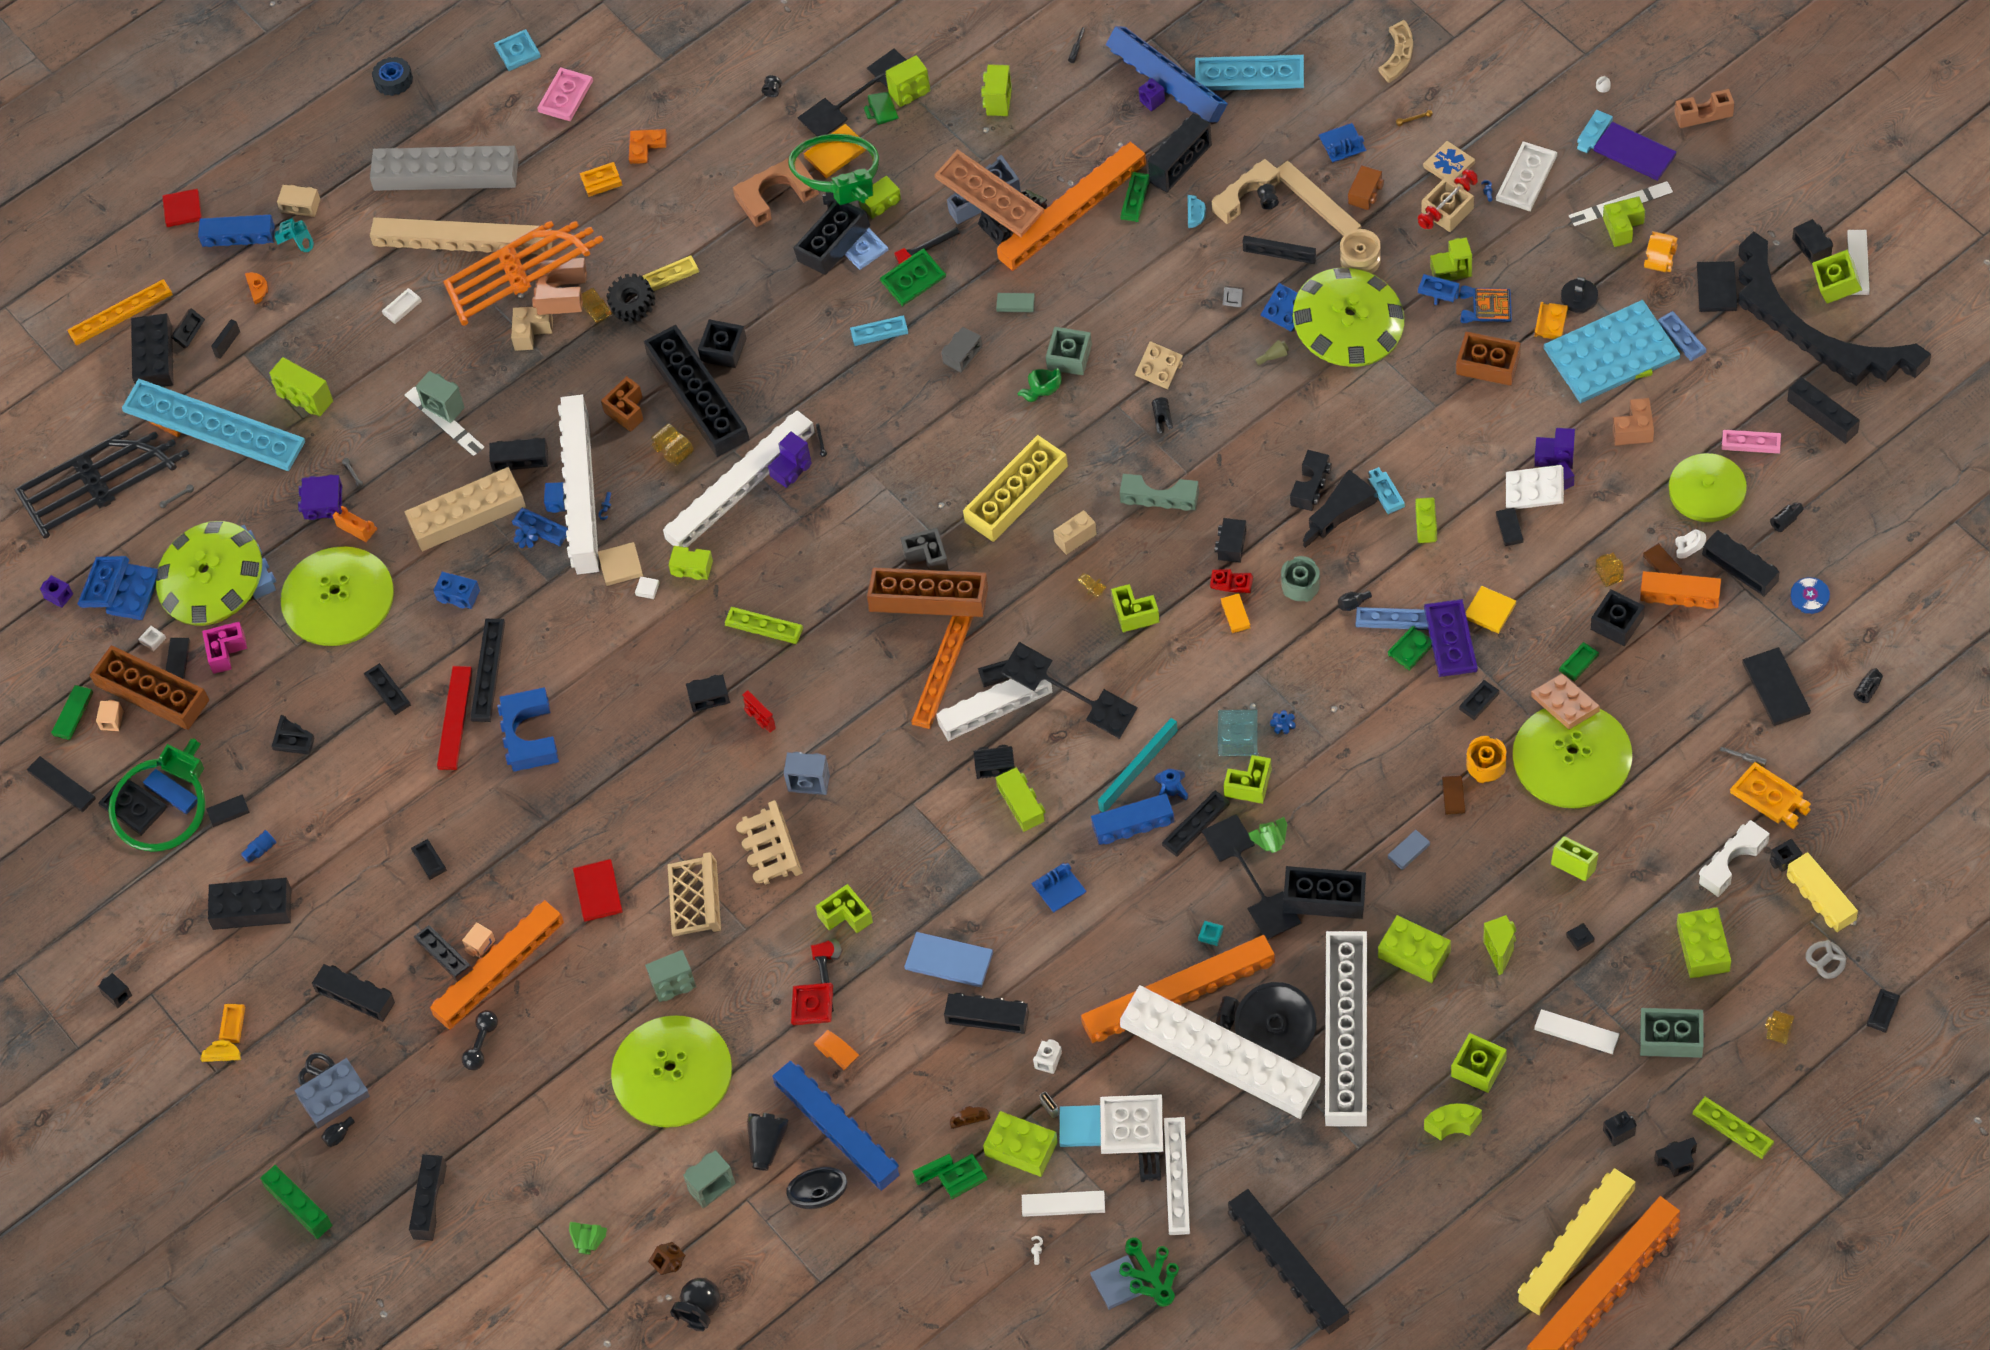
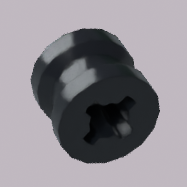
M773 75L766 76L765 84L761 89L762 93L771 98L777 97L782 80Z

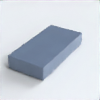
M1415 830L1388 854V859L1403 870L1430 846V841Z

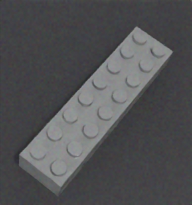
M515 146L373 149L370 180L374 191L516 188L519 158Z

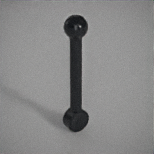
M816 423L821 448L820 455L825 457L827 451L824 449L820 424Z

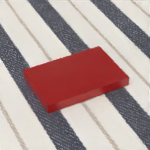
M611 859L573 868L584 922L623 913Z

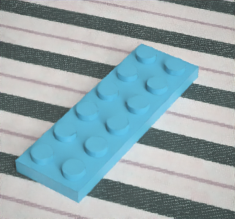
M1304 55L1195 58V79L1211 91L1304 88Z

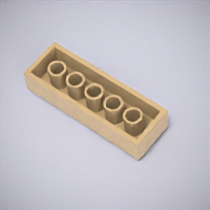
M509 467L404 512L421 550L425 551L526 506L521 491Z

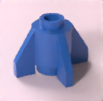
M1167 769L1154 776L1155 781L1161 784L1159 795L1166 793L1168 796H1174L1178 794L1184 800L1188 799V793L1181 784V780L1185 777V772Z

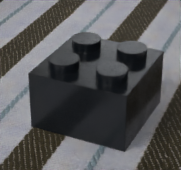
M709 319L698 347L701 362L736 368L747 339L744 326Z
M1610 589L1591 617L1590 630L1625 647L1644 619L1645 606Z

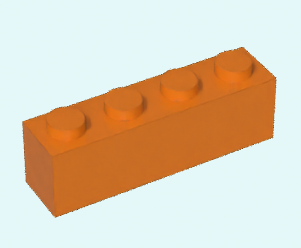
M1643 571L1640 601L1718 609L1721 579Z

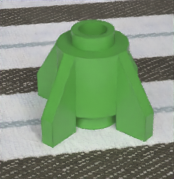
M1285 817L1275 820L1276 826L1274 822L1259 824L1260 832L1258 829H1255L1248 833L1251 841L1265 851H1271V853L1281 850V846L1285 843L1287 830Z
M570 1222L569 1232L575 1249H579L578 1253L591 1255V1251H596L606 1237L607 1228L601 1227V1225Z

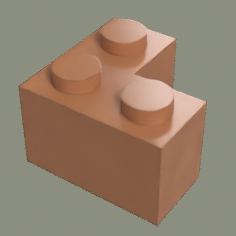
M1649 398L1630 400V416L1613 417L1615 446L1653 442L1654 426Z

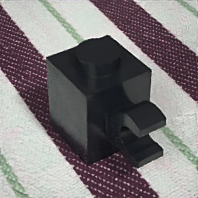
M1626 1111L1607 1119L1603 1123V1131L1613 1146L1635 1136L1636 1121Z

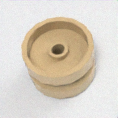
M1355 229L1344 235L1340 242V263L1342 268H1355L1371 274L1378 270L1381 264L1380 240L1377 235L1365 229Z

